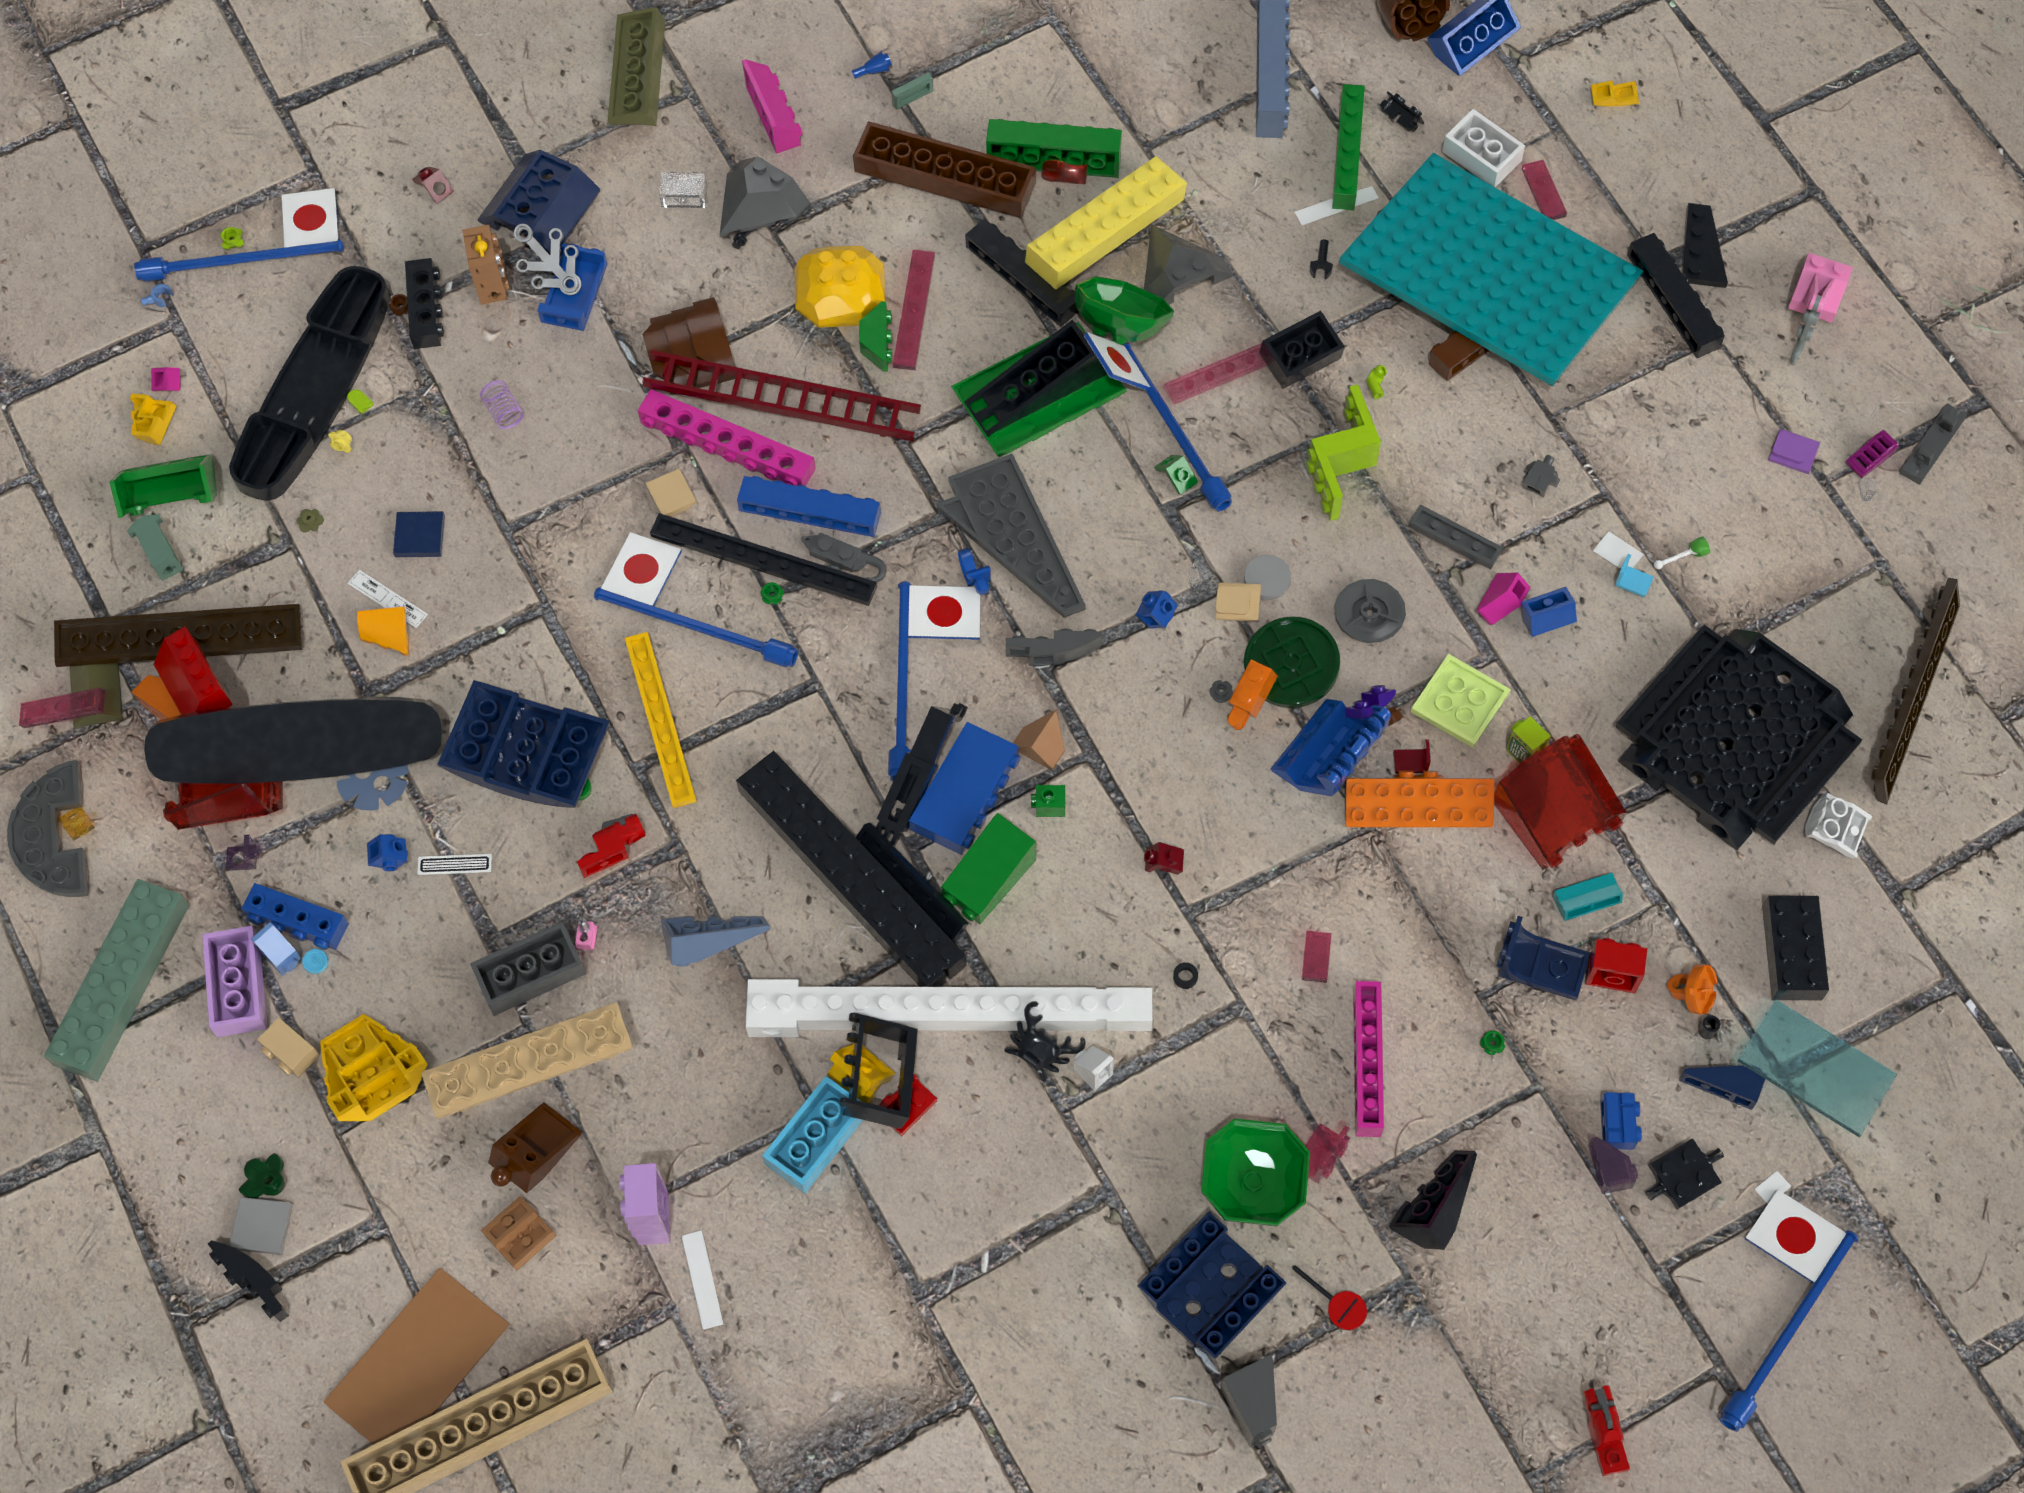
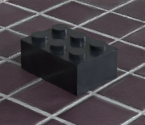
M1320 310L1263 340L1259 353L1284 389L1341 359L1345 346Z

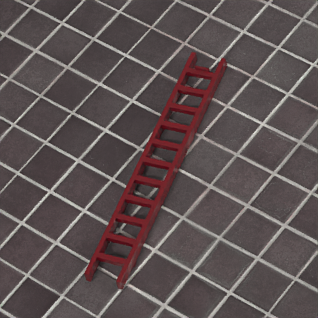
M651 350L650 358L651 360L665 363L662 373L664 380L660 381L643 377L642 381L643 387L908 441L914 440V432L895 428L899 410L920 414L921 404ZM675 365L691 368L686 386L670 383ZM697 369L713 372L709 390L692 387ZM720 374L736 377L731 395L715 392ZM742 378L758 381L754 399L738 396ZM764 383L781 386L776 404L760 401ZM787 387L803 390L798 408L783 405ZM809 392L826 395L821 413L804 410ZM832 397L848 400L844 418L828 415ZM854 401L871 404L867 422L850 419ZM877 406L886 407L888 410L893 409L889 427L873 424Z

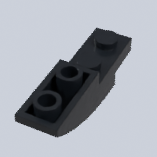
M213 1240L207 1243L212 1249V1252L209 1253L210 1257L217 1266L223 1264L227 1270L223 1274L232 1286L237 1283L242 1289L247 1287L255 1299L260 1296L265 1303L261 1308L270 1319L275 1316L282 1322L289 1316L275 1297L276 1294L283 1290L282 1287L258 1262L240 1250Z

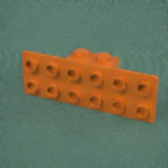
M1403 770L1399 771V775H1393V778L1346 779L1345 825L1347 827H1493L1494 779L1444 778L1442 775H1438V771L1428 770L1423 771V775H1414V771Z

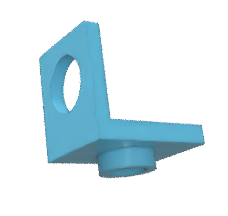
M1628 554L1615 586L1645 597L1654 576L1629 567L1628 563L1631 555Z

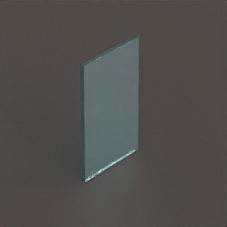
M1778 1000L1774 1002L1769 1012L1766 1013L1764 1020L1750 1042L1745 1045L1743 1053L1737 1060V1062L1859 1138L1867 1125L1870 1124L1871 1118L1897 1076V1073Z

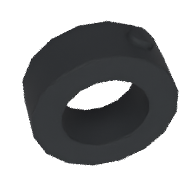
M1185 962L1177 965L1173 973L1174 983L1182 989L1192 988L1198 981L1197 968L1193 964ZM1183 970H1188L1192 973L1193 977L1189 981H1183L1179 978V973Z

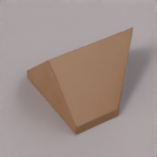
M1057 710L1024 726L1013 744L1019 746V753L1050 770L1054 769L1065 752Z

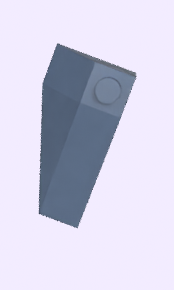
M694 916L661 919L667 956L672 965L679 967L699 962L770 930L764 916H734L730 918V921L717 919V916H709L707 921H694Z

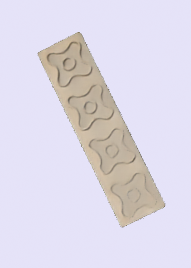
M613 1003L422 1072V1077L436 1119H440L595 1062L611 1059L615 1055L631 1050L633 1047L617 1003Z

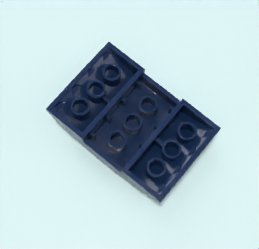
M473 680L438 761V766L467 781L507 796L543 805L576 808L610 721L565 707L563 710L520 698L519 693Z

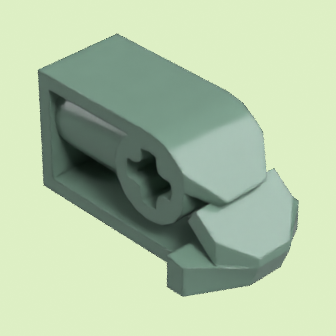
M144 515L136 519L127 532L131 538L137 536L150 563L161 580L164 581L183 571V568L158 525L163 522L160 515Z

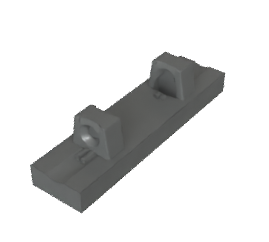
M1947 403L1902 467L1900 474L1920 485L1966 419L1967 414Z

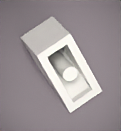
M1091 1046L1088 1050L1084 1049L1074 1058V1071L1094 1091L1113 1075L1114 1058L1094 1046Z

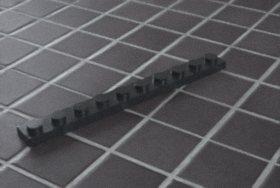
M658 514L650 531V535L653 538L866 606L870 605L877 589V582L664 514Z

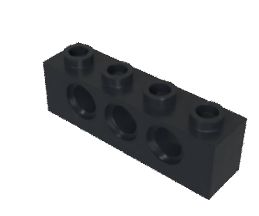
M432 258L405 261L409 336L413 348L421 349L441 346L444 328L443 324L439 322V318L443 317L442 306L438 304V299L442 298L440 285H437V280H440L439 267L434 266Z

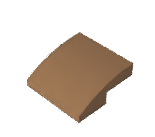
M521 1196L480 1230L516 1271L556 1237L553 1230Z

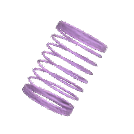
M497 380L483 387L480 397L487 407L488 402L492 401L491 405L498 398L504 397L502 395L506 389L507 394L511 393L505 382ZM496 383L504 384V388H498L503 389V391L497 393V396L490 397L489 399L482 398L483 394L487 391L485 389ZM512 394V399H505L507 401L511 400V402L512 400L514 401L512 407L506 406L504 409L497 411V409L506 405L503 403L499 407L494 408L498 403L505 401L503 399L492 404L494 405L492 408L487 407L501 429L514 427L522 420L524 415ZM508 408H511V409H509V410L503 412L501 415H499V413H501L503 410H506V409H508ZM516 410L518 413L521 411L520 417L511 425L505 427L499 425L504 424L499 423V421L503 420L501 418L507 413L513 411L509 415L511 416Z

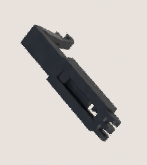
M954 703L951 709L931 706L911 752H906L877 816L879 822L876 829L880 833L882 830H885L883 836L887 840L893 834L890 842L893 846H896L902 832L908 831L909 819L924 796L937 767L934 762L953 723L960 722L968 709L967 706L961 703ZM897 800L905 804L903 810L896 808L895 815H890Z

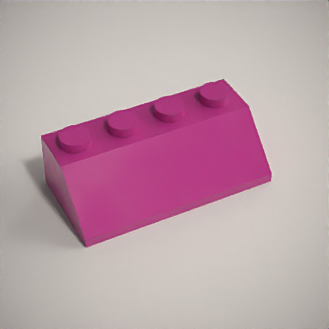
M747 59L742 60L746 89L776 154L801 146L800 136L803 135L799 123L795 124L793 120L795 116L792 107H787L786 105L787 98L784 90H779L778 88L780 84L776 73L772 74L767 65Z

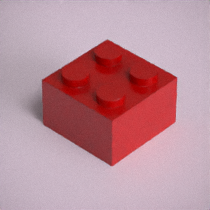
M1610 938L1597 939L1589 957L1585 985L1635 994L1644 978L1648 948L1641 947L1637 943H1616L1615 940Z

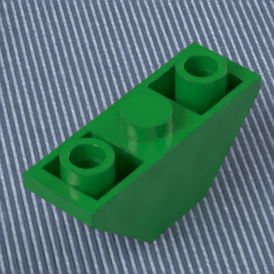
M886 301L880 302L859 321L860 353L883 372H888V363H892V349H888V343H892V330L888 329V324H892V312L887 310Z

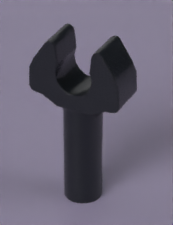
M1326 239L1320 240L1318 260L1310 262L1309 271L1313 278L1316 277L1318 269L1325 271V280L1332 274L1333 264L1327 262L1329 241Z

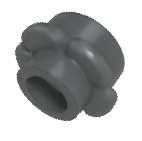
M1215 681L1210 688L1211 697L1218 703L1227 702L1233 695L1232 685L1228 681Z

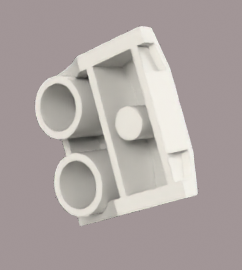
M1826 793L1812 807L1804 829L1807 837L1814 838L1853 859L1857 858L1858 853L1856 851L1867 822L1871 820L1872 816L1855 804Z

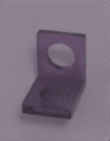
M250 834L244 835V846L227 847V871L256 869V862L259 859L260 851L258 844H255ZM238 852L243 853L245 861L242 864H234L232 861L233 856Z

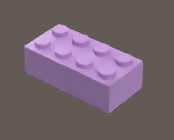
M253 926L202 934L209 1028L217 1038L267 1029L262 958L260 951L251 940L257 934Z
M656 1163L624 1166V1175H620V1189L624 1193L625 1200H621L620 1209L621 1216H624L625 1224H628V1230L631 1231L632 1238H636L639 1245L670 1243L669 1195Z

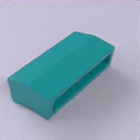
M1611 872L1555 890L1552 897L1564 921L1622 903L1623 892Z

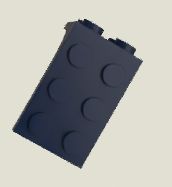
M1517 916L1516 922L1510 921L1504 938L1503 948L1496 967L1501 968L1498 977L1577 1001L1591 953L1530 933L1521 925L1523 918L1521 916Z

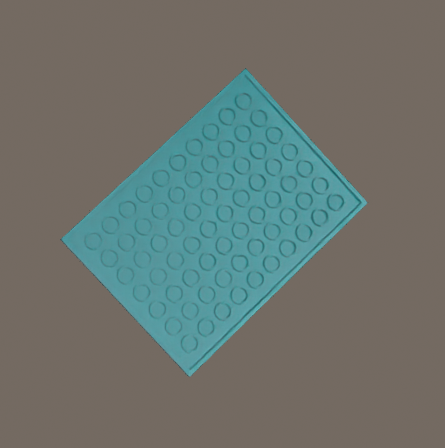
M1435 153L1429 156L1339 259L1341 265L1552 387L1643 274V270Z

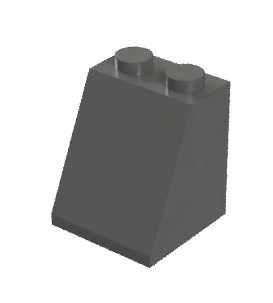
M1269 1355L1224 1377L1220 1390L1249 1447L1257 1445L1259 1448L1271 1442V1437L1274 1436L1277 1426L1273 1358Z

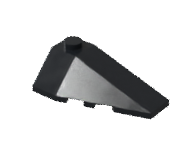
M1454 1150L1434 1171V1179L1429 1184H1422L1417 1189L1419 1194L1411 1203L1406 1201L1400 1207L1389 1226L1391 1230L1424 1249L1445 1250L1457 1228L1477 1153L1475 1151Z

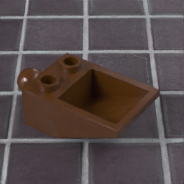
M543 1102L492 1144L488 1161L494 1167L490 1175L492 1183L498 1187H503L511 1181L525 1193H528L547 1176L581 1136L582 1131Z

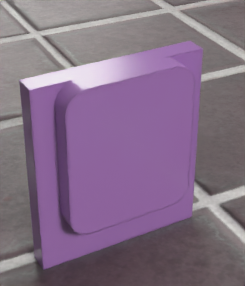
M1780 429L1768 461L1809 475L1820 442Z

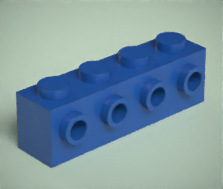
M254 883L241 908L247 917L246 920L255 925H260L261 923L267 925L271 922L280 933L283 931L288 932L299 941L310 940L315 946L324 950L327 947L336 950L349 925L342 914Z

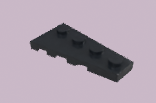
M1688 203L1682 274L1684 273L1687 276L1689 284L1726 288L1728 281L1711 205Z

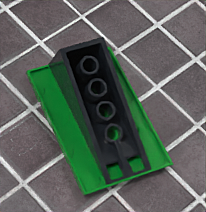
M1071 320L1051 336L951 386L999 457L1013 452L1030 441L1037 440L1061 425L1071 422L1092 409L1099 408L1127 392L1121 381L1109 377L1084 337L1086 331L1079 322L1075 323Z

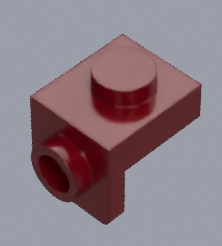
M1158 842L1146 849L1144 854L1146 872H1152L1155 869L1176 875L1183 872L1184 849Z

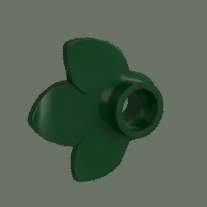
M273 1153L267 1158L266 1162L257 1158L247 1161L244 1166V1173L248 1180L239 1187V1192L248 1198H257L262 1194L275 1196L281 1193L285 1186L284 1177L281 1174L284 1167L282 1158Z

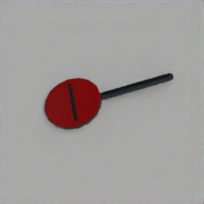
M1295 1265L1292 1266V1269L1330 1300L1328 1315L1336 1327L1341 1330L1351 1331L1364 1323L1367 1317V1307L1365 1301L1358 1294L1343 1291L1332 1296Z

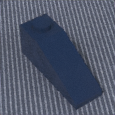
M1742 1065L1685 1068L1679 1081L1752 1110L1758 1102L1767 1075L1761 1073L1755 1067H1745Z

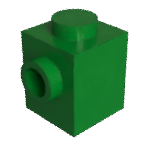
M1036 785V794H1031V808H1036V817H1065V785Z

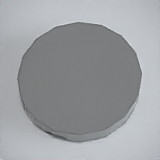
M1261 555L1248 563L1244 572V583L1261 584L1260 599L1273 600L1281 597L1291 584V571L1288 564L1281 558L1274 555Z

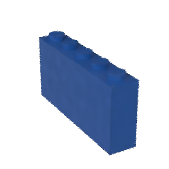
M966 722L909 819L910 830L962 855L965 848L969 849L973 844L976 829H981L984 825L987 810L995 806L999 789H1004L1007 785L1010 770L1016 769L1021 758L1019 756V746Z

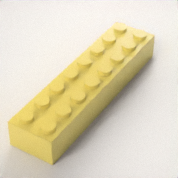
M1155 156L1027 245L1025 263L1057 290L1182 202L1185 197L1187 182Z

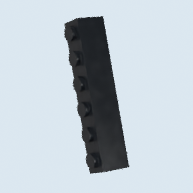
M984 218L965 234L967 249L1057 325L1062 327L1079 312L1075 303V291L1069 290L1064 285L1055 290L1025 263L1026 250L1020 249L1011 237H1006L1002 234L994 223H989Z
M1655 233L1631 242L1627 253L1628 258L1634 266L1643 270L1641 277L1695 357L1700 358L1720 349L1725 337L1722 327L1716 324L1711 311L1705 308L1701 302L1698 292L1692 289L1687 276L1684 273L1682 274L1677 267L1674 257L1670 256L1667 252L1664 242L1658 239Z

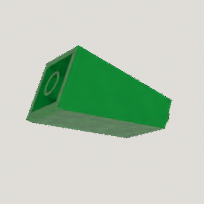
M997 813L941 886L942 896L952 907L956 906L962 910L961 913L969 921L973 922L975 920L981 924L1036 861V841Z

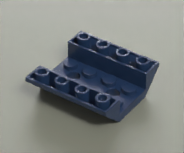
M533 151L522 157L482 212L478 222L489 225L490 228L498 230L501 224L515 229L519 224H526L533 230L535 240L550 255V230L558 228L563 232L564 237L560 242L561 247L600 192V188L578 166L545 151ZM544 175H553L549 180L542 179ZM520 208H530L529 211L525 213L519 212ZM523 230V231L521 232L522 234H525V235L528 236V231H527V230ZM554 232L552 235L553 239H558L560 233Z
M1208 1212L1137 1287L1155 1311L1192 1346L1216 1359L1278 1294L1287 1282L1268 1265L1263 1268L1227 1235L1228 1228L1213 1214ZM1232 1266L1236 1270V1275L1233 1278H1225L1221 1273L1222 1268ZM1189 1303H1196L1201 1311L1198 1315L1191 1316L1186 1312V1306Z

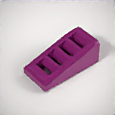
M1882 430L1848 458L1845 463L1859 477L1863 478L1894 455L1899 444L1885 430ZM1873 447H1874L1878 452H1880L1881 455H1879V454L1873 449ZM1865 453H1867L1874 461L1872 462V461L1865 455ZM1857 459H1860L1867 467L1862 466Z

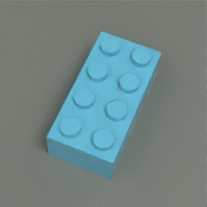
M827 1076L824 1077L762 1155L764 1164L804 1194L807 1193L863 1121L843 1115L845 1107L839 1105L840 1098H849V1092Z

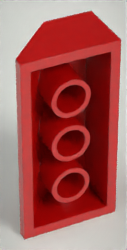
M186 626L164 638L153 665L181 715L215 708L227 709L233 705L198 642Z

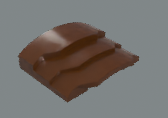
M714 297L693 302V306L671 311L670 314L650 318L651 325L642 334L653 374L659 378L664 379L662 373L665 363L651 360V350L735 367ZM675 365L670 383L686 386L691 368ZM697 369L692 387L702 388L710 386L713 372ZM720 374L717 384L734 380L736 377Z

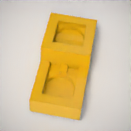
M1613 80L1591 85L1595 106L1614 107L1639 104L1636 80L1616 85L1613 84Z

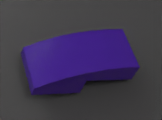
M1385 685L1372 686L1370 691L1361 693L1362 700L1355 701V705L1345 708L1346 717L1364 719L1373 715L1375 711L1372 709V706L1385 707L1396 695V690L1386 689Z

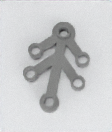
M517 225L514 229L515 238L521 243H527L543 261L532 262L520 259L516 263L517 270L521 273L529 271L553 272L559 278L544 279L538 275L534 276L531 284L537 290L547 287L560 288L566 295L578 293L582 283L579 276L575 274L576 258L579 255L577 247L568 245L564 250L567 257L565 272L559 266L560 242L564 237L560 229L553 228L549 232V238L551 239V253L549 255L535 240L533 230L528 225ZM523 230L528 231V236L526 238L521 237V232ZM556 231L559 232L560 237L558 239H553V233ZM570 248L575 249V254L573 256L568 255V250ZM522 262L527 263L525 270H520L519 268ZM537 279L542 280V285L540 287L535 286V281ZM569 280L574 281L572 288H568L566 285Z

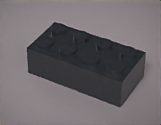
M1768 896L1762 906L1771 999L1822 1001L1829 991L1819 896Z

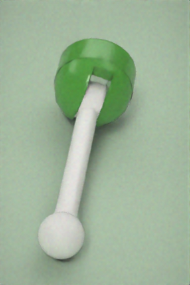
M1703 536L1692 541L1689 550L1662 561L1656 560L1654 567L1661 569L1663 565L1689 554L1697 557L1710 554L1709 544Z

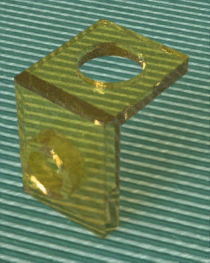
M82 807L74 808L59 817L63 828L73 841L95 828Z

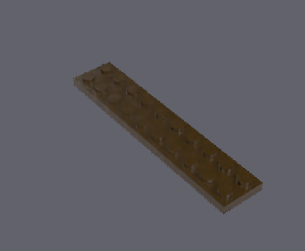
M1948 577L1945 586H1941L1939 590L1938 600L1940 601L1938 606L1934 605L1932 609L1931 625H1927L1925 628L1924 644L1918 647L1916 654L1917 663L1910 668V682L1908 685H1904L1901 697L1903 701L1901 705L1896 706L1894 725H1890L1887 731L1886 746L1882 745L1880 749V763L1878 766H1874L1871 779L1874 780L1873 792L1876 793L1877 801L1886 805L1890 799L1960 608L1958 579Z
M286 604L54 620L55 666L68 667L156 660L164 638L186 626L198 642L206 657L302 650L300 605Z

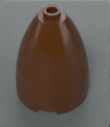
M1377 0L1381 15L1395 37L1399 40L1412 39L1413 42L1426 38L1439 29L1441 26L1440 21L1450 8V0Z

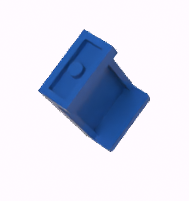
M568 244L561 245L562 256L559 266L565 272L567 257L564 250ZM570 244L577 247L579 255L576 258L575 274L581 279V289L575 295H566L560 288H550L545 303H540L537 311L541 323L584 331L608 264L603 251ZM570 248L568 250V255L573 256L575 254V249ZM569 280L566 284L567 287L572 288L574 281Z

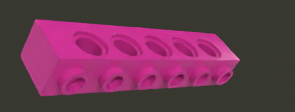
M1356 981L1353 990L1355 1137H1381L1384 1130L1381 982Z

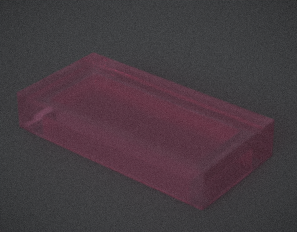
M1306 931L1302 980L1327 983L1332 933Z

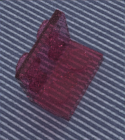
M1321 1123L1305 1145L1310 1151L1308 1178L1318 1184L1323 1177L1328 1179L1335 1168L1336 1157L1341 1159L1348 1148L1347 1144L1351 1139L1348 1136L1349 1127L1345 1125L1338 1135Z

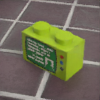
M1531 716L1525 721L1521 719L1511 728L1512 734L1508 738L1509 743L1506 749L1526 771L1544 757L1551 738Z

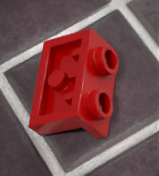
M915 1074L913 1075L910 1118L901 1129L892 1127L901 1137L937 1102V1098L919 1082V1078ZM898 1090L892 1096L887 1095L880 1102L879 1106L893 1109V1104L898 1099Z

